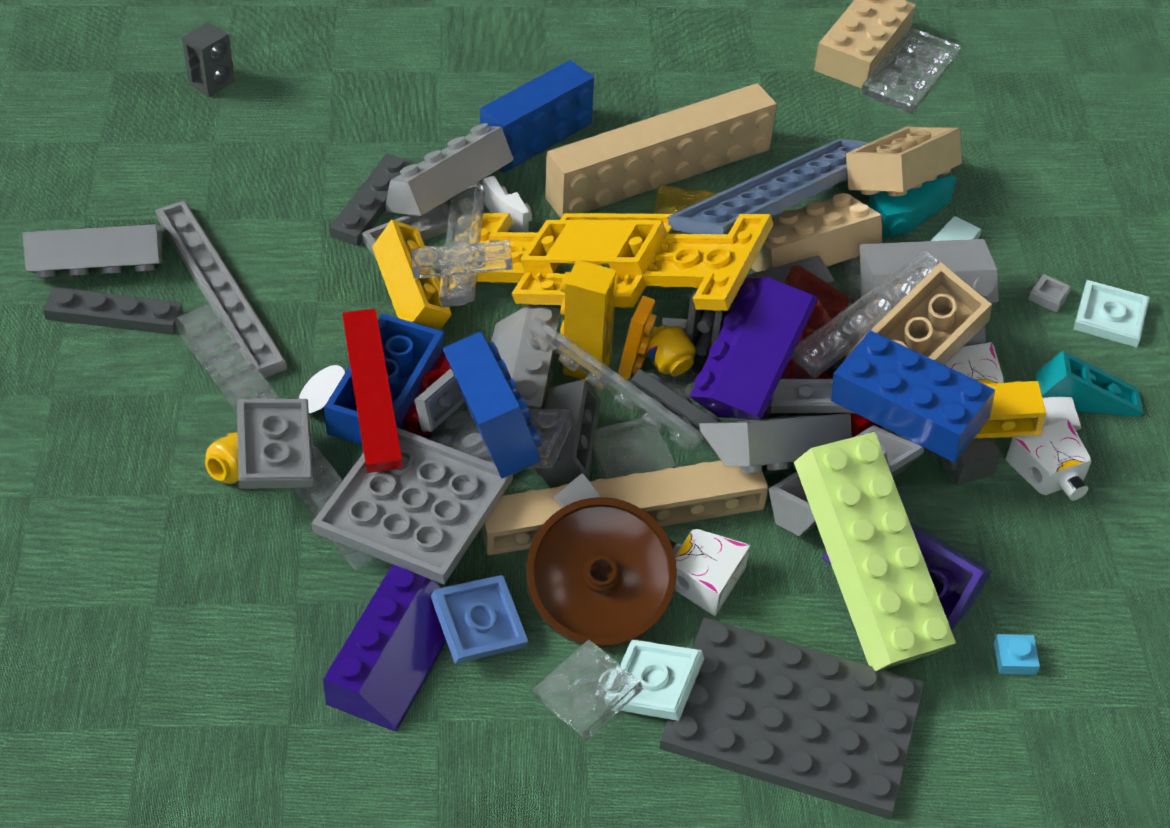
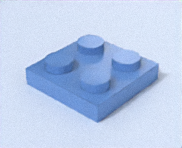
M503 575L439 588L432 592L430 597L455 664L522 649L527 645L528 639Z

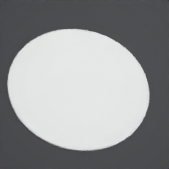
M333 365L324 368L315 374L304 386L299 399H308L309 413L316 412L325 406L345 374L341 366Z

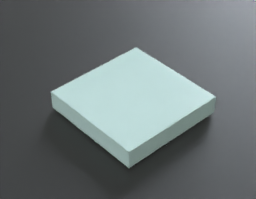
M1087 280L1073 330L1137 347L1141 338L1150 297Z
M631 640L604 700L607 708L679 721L704 661L702 650Z

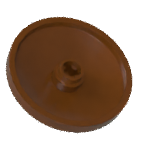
M596 497L579 500L563 507L542 525L529 550L526 574L528 590L534 607L552 630L574 643L588 647L604 648L629 643L631 640L638 639L656 625L670 604L675 589L677 570L675 555L669 538L652 516L629 502L615 498Z

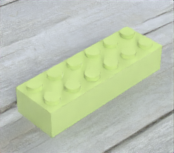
M872 432L810 448L794 461L868 665L872 666L875 671L883 670L935 654L956 644L876 433Z

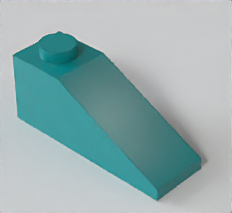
M953 175L933 181H925L922 183V187L909 189L907 194L902 196H889L888 191H880L877 194L870 195L868 207L880 213L882 217V238L911 232L949 204L954 192L956 177Z
M1061 351L1035 373L1043 398L1072 397L1078 412L1139 417L1143 414L1139 389L1065 351Z

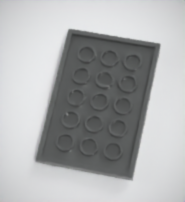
M703 617L692 649L702 650L704 661L679 721L667 720L659 749L891 819L924 682L882 669L875 671L872 666Z

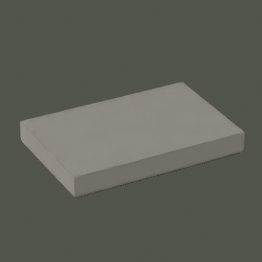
M237 399L239 489L313 488L308 399Z

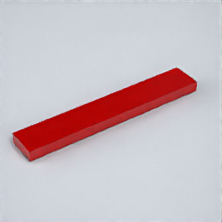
M376 308L343 312V325L367 473L403 468Z

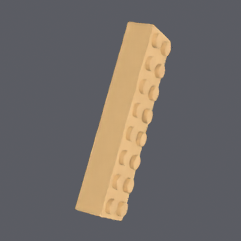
M756 83L547 151L545 198L560 218L564 213H586L770 150L777 103Z

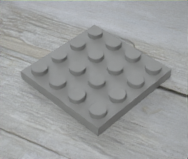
M397 428L403 468L367 473L363 453L311 523L312 530L315 534L445 584L512 482L513 475L511 474L501 479L494 463Z

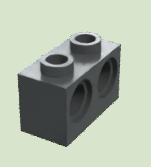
M207 22L182 37L189 85L210 97L235 81L228 33Z

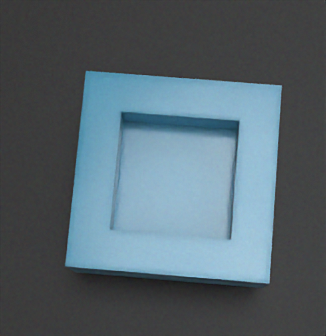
M997 634L994 640V648L999 674L1037 675L1040 665L1034 635Z

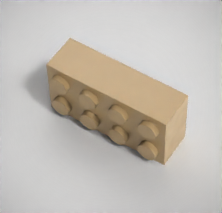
M854 0L819 42L814 71L865 90L910 33L916 5L906 0Z
M904 127L846 153L849 190H861L863 195H873L880 191H888L889 196H902L907 194L909 189L922 187V183L925 181L936 180L937 175L950 173L952 168L962 164L960 128Z
M846 193L836 194L832 199L826 201L810 202L806 207L800 209L785 210L782 214L771 217L773 227L751 268L759 272L817 255L821 257L825 266L828 267L859 257V244L882 243L881 214Z
M940 262L871 331L945 365L990 320L992 304ZM861 340L846 354V358H847V357L850 355V353L855 349V347L861 342Z

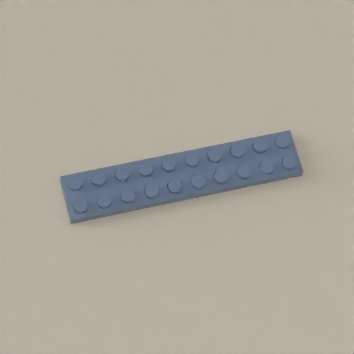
M838 138L668 216V225L672 226V230L681 231L682 234H729L739 214H771V216L782 214L783 210L798 206L801 201L807 198H814L817 196V193L823 190H830L838 183L847 182L846 153L866 145L868 142Z

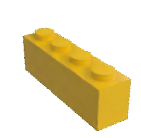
M391 219L372 246L397 317L440 330L452 313L419 229Z
M576 260L572 271L565 272L561 283V292H565V297L560 309V314L565 316L560 329V337L564 338V342L559 358L563 360V374L586 379L598 384L602 383L612 361L617 270Z
M1038 381L983 383L995 389L990 418L974 439L1038 436L1042 434L1046 409Z

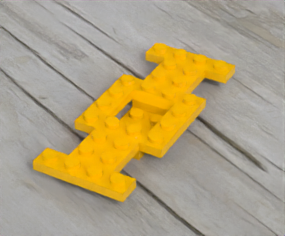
M483 213L437 278L447 302L450 303L460 302L473 282L518 283L511 293L515 304L561 306L565 292H561L564 274H560V270L564 264H574L576 260H581L596 265L609 264L611 269L617 270L615 307L634 308L646 286H662L665 288L693 287L698 288L693 297L696 310L728 311L770 233L773 221L771 214H739L729 234H677L678 231L672 230V226L668 225V216L672 214L564 213L560 220H546L539 232L534 233L508 232L513 224L510 213Z

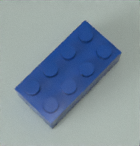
M569 60L480 108V124L487 123L488 126L502 127L514 159L500 168L501 172L505 173L592 124L594 76Z
M382 313L378 319L395 421L397 428L405 430L403 419L422 389L423 376L428 371L433 370L443 353L442 348L445 347L444 331ZM349 366L324 406L327 435L362 445Z
M870 330L834 372L831 401L955 463L990 418L995 389Z
M480 331L442 348L466 405L501 479L541 462L536 447L542 445L535 426L531 423L530 418L532 417L523 397L521 398L519 390L513 378H511L504 360L501 359L494 341L487 344Z

